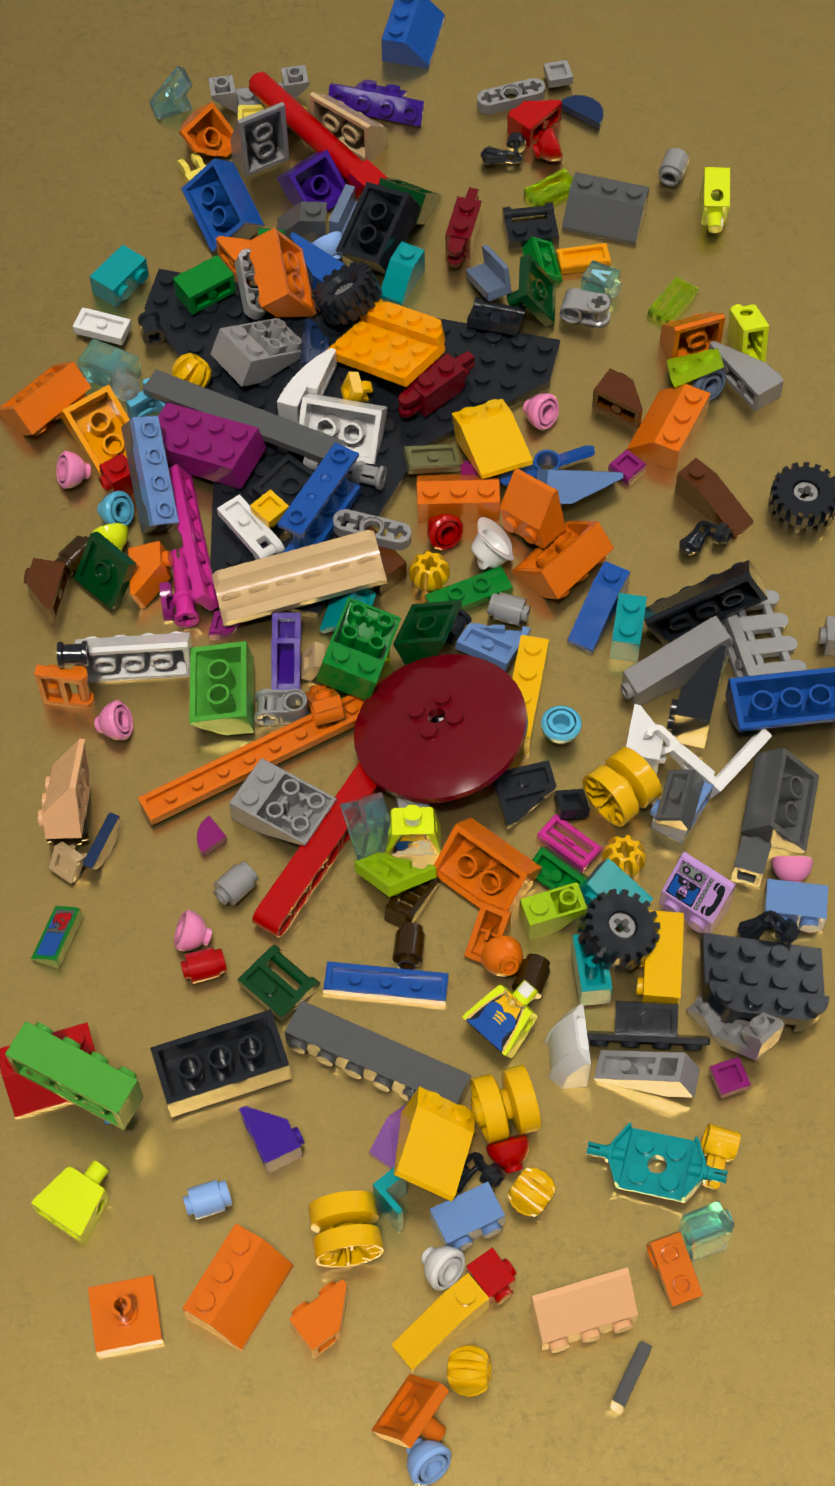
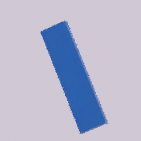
M327 961L323 992L324 994L446 1006L449 973Z

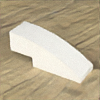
M330 348L315 357L290 380L277 400L278 416L299 424L302 397L309 393L324 395L337 367L336 349Z

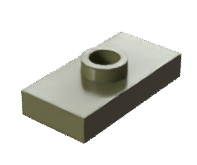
M457 444L404 447L403 455L408 474L457 472L461 470V460Z

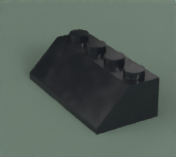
M750 560L735 563L730 569L719 574H712L704 581L693 586H686L678 593L667 598L656 600L654 604L645 608L644 621L647 627L666 646L711 617L717 616L719 621L724 620L767 600L768 597L757 569Z

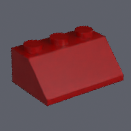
M88 1022L62 1029L52 1034L61 1040L64 1037H68L81 1045L80 1050L90 1055L92 1051L97 1052ZM10 1045L0 1048V1070L15 1119L72 1103L15 1073L5 1055Z

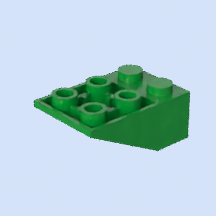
M348 597L315 681L363 700L371 697L401 617Z

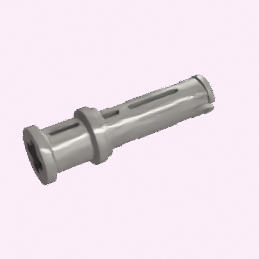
M304 457L303 464L315 471L320 462ZM359 460L349 470L347 478L358 485L364 483L382 490L387 477V467L382 465L380 468L366 465L364 461Z

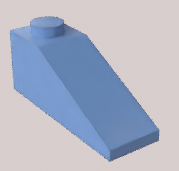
M537 469V479L558 490L562 507V504H572L623 479V473Z

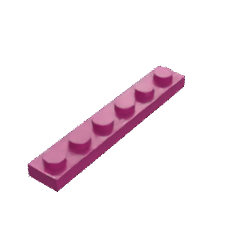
M176 464L169 468V475L179 521L177 527L183 540L182 551L188 565L186 572L192 585L191 596L197 604H201L209 611H212L219 607L212 578L210 559L193 478Z

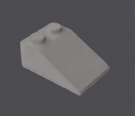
M283 102L237 120L230 139L232 159L245 177L289 160L286 112Z

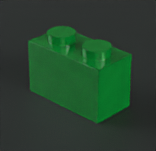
M218 255L173 278L176 296L192 315L236 292L234 274Z

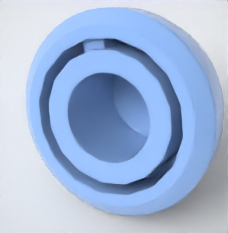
M334 231L312 242V244L337 260L342 259L341 254L336 252L343 235L342 232Z
M418 1438L411 1449L406 1448V1453L408 1454L407 1471L412 1482L417 1486H426L436 1482L445 1474L450 1465L451 1451L438 1441H423L422 1438Z

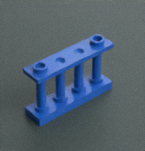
M336 442L330 448L277 523L278 527L293 533V539L283 553L328 541L334 532L333 516L335 513L343 509L349 510L361 493L360 485L347 480V473L359 458L358 452Z

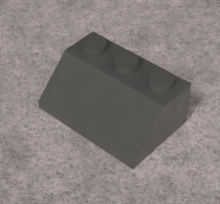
M575 172L569 190L562 230L636 245L647 210L649 187Z
M785 748L756 754L742 832L749 837L756 836L762 838L765 842L771 843L773 848L805 853L819 775Z

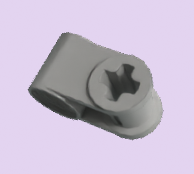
M570 288L565 293L559 315L564 321L569 323H579L601 328L610 321L608 310L611 300L603 293Z
M262 689L255 693L257 712L254 714V722L260 726L288 725L310 714L307 696L299 689ZM293 706H301L297 709H291Z

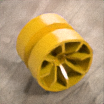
M621 747L606 759L605 765L597 766L582 780L584 791L594 808L607 821L618 827L624 826L639 813V808H646L662 794L660 781L652 767L641 755L628 747Z
M524 1065L502 1070L501 1081L503 1089H499L498 1083L491 1073L470 1079L472 1111L475 1112L476 1124L478 1128H481L487 1144L509 1139L510 1128L508 1119L512 1121L519 1135L541 1130V1117L536 1095Z
M359 1190L342 1191L317 1198L308 1205L311 1230L319 1233L313 1238L316 1264L323 1267H347L372 1261L384 1253L381 1229L378 1226L372 1225L379 1219L376 1196L373 1193Z

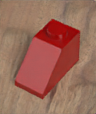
M523 101L518 107L513 108L507 116V133H522L526 139V145L528 147L532 146L544 130L554 127L561 121L562 101Z

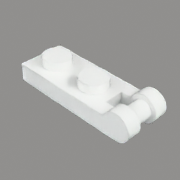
M240 494L217 508L219 517L249 549L256 560L283 553L285 550L280 539L250 511V506ZM266 541L269 545L262 548L260 544Z

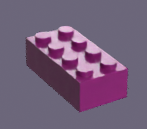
M168 402L158 415L168 468L178 464L190 475L241 489L266 450V445L259 428Z

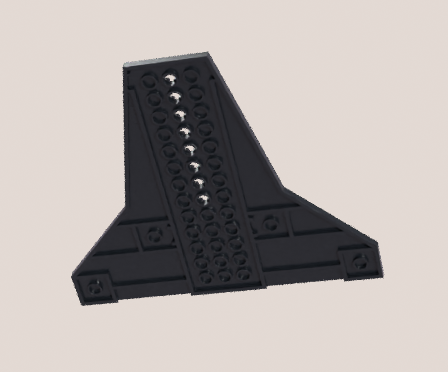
M164 269L158 270L144 307L145 312L153 310L159 313L160 326L166 333L164 341L177 359L183 354L193 353L208 363L211 368V379L207 387H205L206 389L277 416V400L290 380L302 369L300 367V359L262 383L241 387L210 354L219 329L280 318L302 340L303 323L308 318L319 325L317 328L323 333L324 337L327 336L330 347L360 321L358 316L357 320L352 321L351 319L348 321V324L343 325L340 322L339 325H334L333 323L330 325L325 322L315 303L316 315L275 317L267 311L263 318L255 320L248 317L243 310L239 284L235 282V293L192 315L175 293L173 278L181 272ZM248 285L251 288H258V286ZM440 319L446 339L444 344L446 350L439 358L447 353L456 358L469 351L475 356V367L469 371V375L465 378V386L462 391L426 417L417 412L412 417L402 418L398 413L400 405L398 404V397L407 387L337 362V367L323 396L343 399L341 386L348 372H359L360 380L370 381L373 388L372 393L367 392L369 400L363 403L387 407L384 434L376 463H365L366 465L379 468L381 465L387 467L384 487L382 490H378L373 485L361 483V493L349 510L382 517L409 475L403 455L404 447L437 445L455 436L452 413L461 411L465 407L485 404L493 399H503L510 408L549 388L560 348V340L524 333L514 336L466 327L467 323ZM264 441L266 450L241 489L213 481L210 557L212 574L217 570L256 560L249 549L219 517L217 508L239 494L250 506L259 499L252 494V487L282 458L290 454L303 463L305 456ZM345 521V523L341 524V526H346V524L350 523V521ZM278 525L273 528L270 527L280 541V535L282 534L292 536V538H287L286 541H281L286 549L293 539V533L278 527ZM370 525V526L366 527L365 530H367V529L370 528L371 526L375 529L376 526H375V525ZM333 532L328 540L339 538V536ZM266 541L260 544L262 548L269 545ZM330 599L282 612L301 613V616L318 619Z

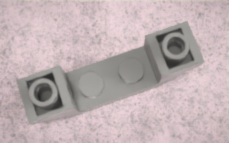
M305 65L281 68L282 83L278 84L296 99L309 87ZM233 75L208 78L212 100L237 114L239 105L263 104L249 91V87L235 89Z
M702 995L697 997L695 1003L686 1009L688 1014L720 1046L755 1061L779 1041L785 1025L782 1019L764 1012L754 1017L750 1022L741 1018H736L733 1023L721 1020L722 1015L716 1012L708 1002L704 1003Z

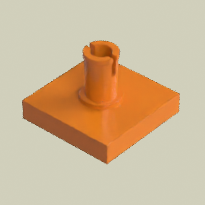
M153 1275L88 1287L95 1349L98 1356L163 1343Z
M409 1374L371 1431L381 1439L409 1449L412 1448L420 1434L428 1440L439 1442L446 1432V1427L432 1416L449 1390L440 1382Z

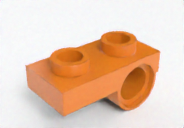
M317 684L309 688L310 691L305 692L316 727L345 719L340 695L334 688L325 684Z
M680 1231L652 1240L646 1244L649 1258L654 1269L659 1273L670 1306L674 1307L703 1296Z

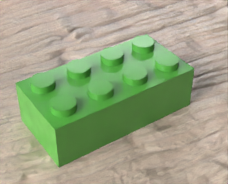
M25 1021L5 1053L14 1072L125 1130L144 1098L140 1084L136 1079L137 1075L123 1066H120L119 1069L112 1067L108 1064L109 1060L97 1052L92 1051L90 1055L80 1050L81 1045L68 1037H64L63 1040L52 1035L53 1030L42 1023L37 1022L36 1025Z

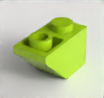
M578 882L520 899L519 916L528 940L558 932L581 916L586 910L587 905Z

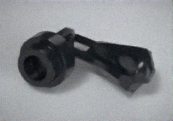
M519 132L511 133L506 143L508 150H501L491 146L484 148L480 156L485 165L520 163L522 155L519 152L526 149L524 135ZM508 155H513V159H507Z
M700 521L686 537L679 541V548L685 555H694L701 551L707 535L713 537V543L727 545L732 537L733 530L723 522L716 525L708 521ZM701 526H702V529H703V531H704L703 533H701L700 531H698ZM711 527L716 529L714 533L710 532Z
M772 910L765 911L755 918L739 922L737 928L741 938L759 940L763 933L772 927L776 931L775 937L780 942H786L787 944L795 941L800 934L798 924L791 918L785 920ZM767 916H769V917H768V919H769V922H768V923L764 920V918L767 917ZM778 921L782 923L779 927L776 925Z
M474 1152L469 1154L466 1158L456 1193L462 1192L465 1184L478 1170L482 1173L479 1178L481 1184L488 1182L492 1189L497 1188L505 1179V1174L502 1173L503 1168L496 1162L490 1166L484 1162L483 1155ZM473 1159L475 1166L470 1169L466 1164Z

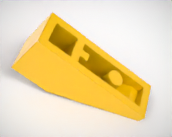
M467 1273L446 1290L391 1344L392 1348L413 1372L488 1310L489 1297Z

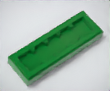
M502 566L425 594V600L427 603L461 600L462 606L460 609L465 611L489 602L493 593H513V586Z

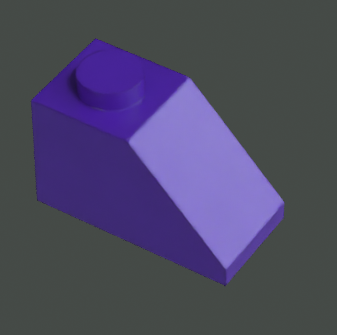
M247 1106L239 1108L241 1119L268 1173L303 1157L301 1145H304L305 1142L298 1127L291 1128L287 1119Z

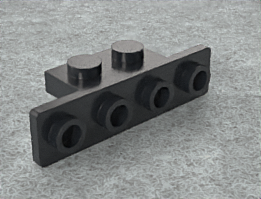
M615 1001L614 1032L587 1030L590 1045L608 1046L609 1041H621V1046L640 1047V1042L652 1043V1048L670 1049L671 1043L684 1044L683 1049L702 1050V1045H710V1038L702 1035L677 1034L678 1003Z

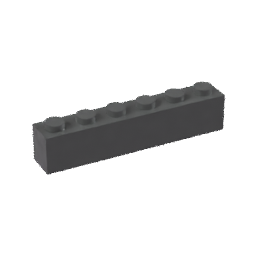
M302 1000L285 1030L286 1043L293 1051L300 1054H305V1052L316 1056L319 1062L326 1066H339L353 1078H366L382 1091L389 1092L392 1090L401 1094V1097L409 1102L420 1086L426 1090L436 1092L441 1097L458 1105H462L470 1089V1074Z

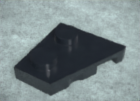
M549 760L508 769L493 781L506 829L512 828L556 791L557 786Z

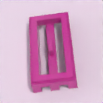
M557 814L537 834L539 841L583 873L587 866L593 863L595 857L599 856L602 852L601 846L564 819H560ZM556 825L557 827H559L561 830H563L569 836H571L580 844L585 846L591 852L587 853L581 847L576 845L573 840H571L567 836H564L555 828H553V826Z

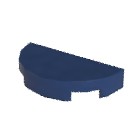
M573 95L562 100V111L600 129L603 124V108L599 102L585 95Z
M308 318L303 323L300 356L301 368L329 348L327 336L324 337L323 333L317 328L319 325Z
M112 812L108 813L83 865L96 870L108 859L120 832V816Z

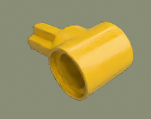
M709 1123L704 1131L701 1142L703 1154L707 1156L706 1165L724 1170L725 1163L733 1161L737 1154L741 1134ZM707 1180V1183L702 1185L709 1189H718L720 1182Z

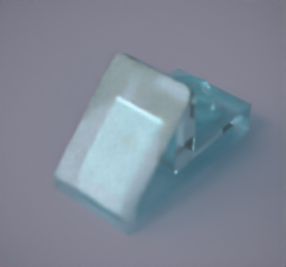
M177 66L149 102L157 118H167L192 109L186 94L193 85L184 68Z

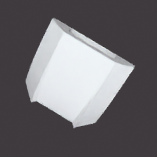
M579 1004L568 1011L556 1023L545 1039V1043L548 1045L551 1068L549 1079L562 1089L588 1086L591 1060L584 1005Z

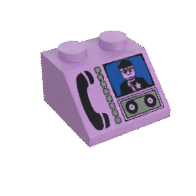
M684 852L661 891L659 904L664 911L684 913V921L694 931L698 933H712L729 911L736 884Z

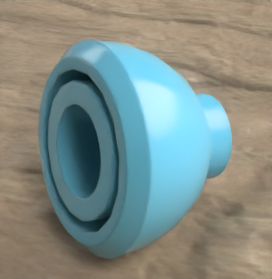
M114 491L104 497L99 503L97 511L106 524L122 523L129 526L134 516V503L126 492Z
M563 705L549 708L541 719V728L548 740L556 744H566L573 741L578 736L582 726L579 714L574 709Z

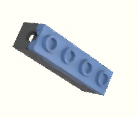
M158 416L132 417L121 429L141 533L167 531L179 523L159 418Z

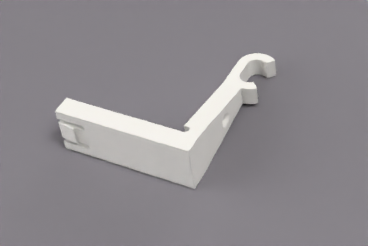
M651 726L644 733L643 739H649L653 733L657 734L666 743V748L661 750V756L669 753L683 770L696 769L705 782L713 785L711 799L726 787L772 735L766 729H762L757 735L755 734L715 777V771L681 744L664 726Z

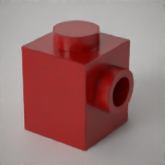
M123 453L99 465L101 477L98 479L105 492L124 491L129 496L134 494L128 460Z
M493 1247L466 1265L465 1275L469 1273L489 1297V1306L495 1302L500 1305L514 1294L513 1289L516 1283L514 1276L517 1273L509 1260L506 1258L501 1260Z

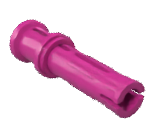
M179 548L180 558L177 557L176 549L171 551L175 585L172 604L176 607L174 623L179 627L189 628L198 624L199 614L195 611L196 602L191 596V580L186 572V567H188L187 560L182 548Z

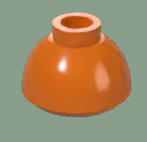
M511 936L493 938L484 946L481 953V962L484 968L489 973L498 977L515 974L523 960L522 947Z

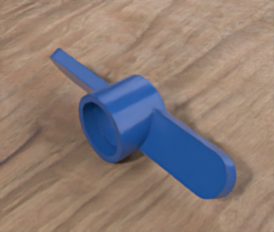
M586 445L561 454H557L552 450H542L535 455L532 465L519 469L537 479V469H543L540 466L551 465L554 467V470H560L561 466L593 456L595 448L594 446ZM515 470L499 474L500 484L508 486Z

